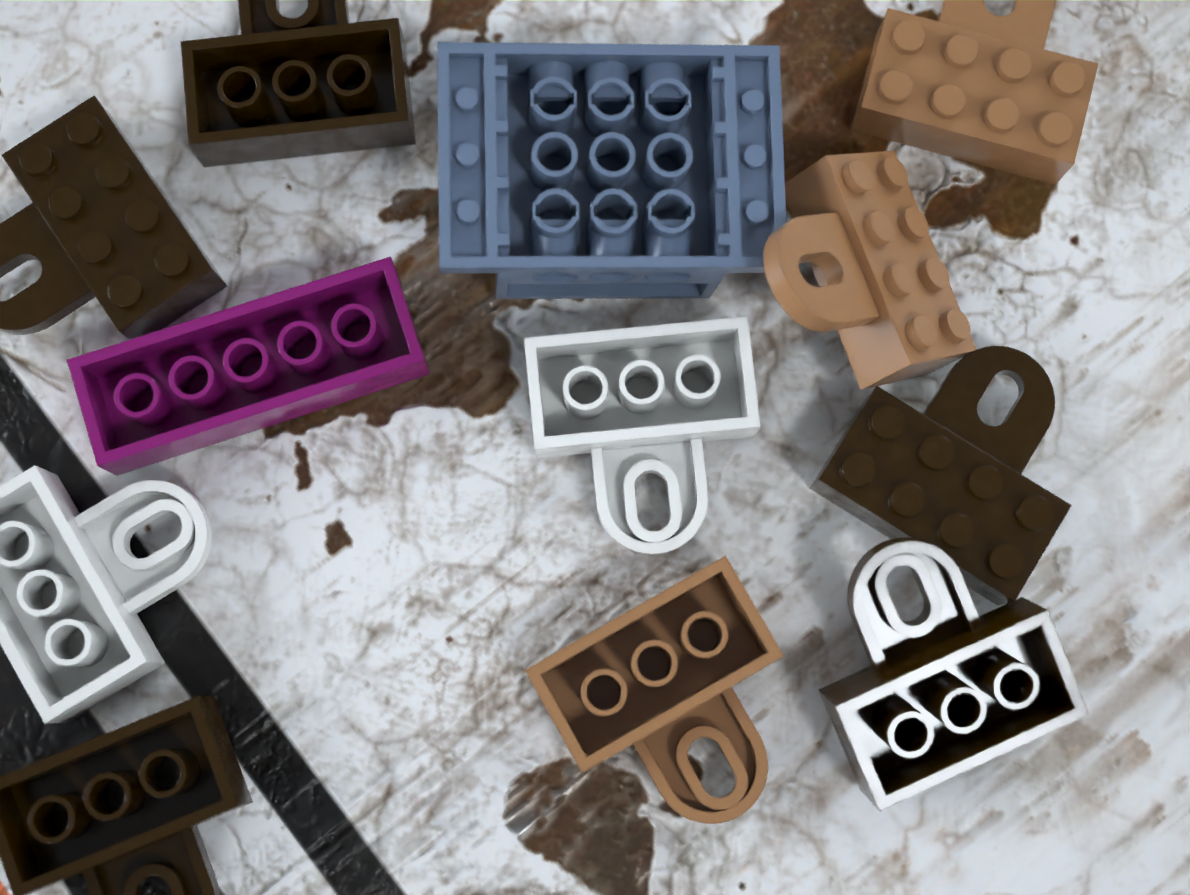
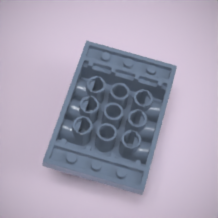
M437 42L440 273H496V299L710 298L727 273H765L763 254L766 241L772 232L786 224L780 46Z

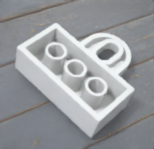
M748 316L524 338L536 458L591 453L596 506L600 522L607 534L626 550L636 554L655 556L673 552L684 546L701 527L708 508V489L702 442L754 437L761 427ZM647 473L659 475L665 481L667 487L670 520L668 525L659 531H649L643 528L637 517L634 485L640 476Z
M36 465L0 486V645L44 723H67L165 663L137 613L188 583L197 575L208 558L212 541L210 520L202 504L188 491L166 481H140L122 488L84 512L79 513L58 475ZM166 513H176L182 523V530L178 538L148 557L136 558L130 549V540L133 534Z

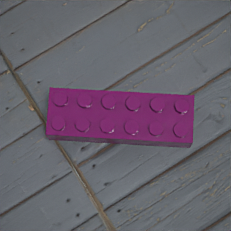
M391 256L67 360L96 464L98 467L116 476L431 374L399 274Z

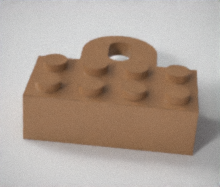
M943 0L937 21L888 8L876 34L851 130L1056 185L1075 163L1098 63L1044 49L1056 0H1014L1011 13L1006 16H996L990 13L985 6L984 0Z
M895 151L825 155L785 182V201L792 220L772 232L766 241L763 262L768 284L780 306L797 323L816 332L837 330L861 390L928 375L977 350L970 334L969 321L959 308L949 283L947 268L938 257L928 232V222L917 206L908 184L907 171L898 160ZM810 262L820 287L811 286L804 280L799 270V263Z
M726 556L525 670L581 773L633 744L663 799L673 810L689 820L704 824L728 822L747 812L760 797L768 775L767 752L759 733L732 686L783 658L784 655ZM706 737L715 741L733 771L735 778L734 786L724 796L715 797L709 795L689 763L688 749L699 738Z

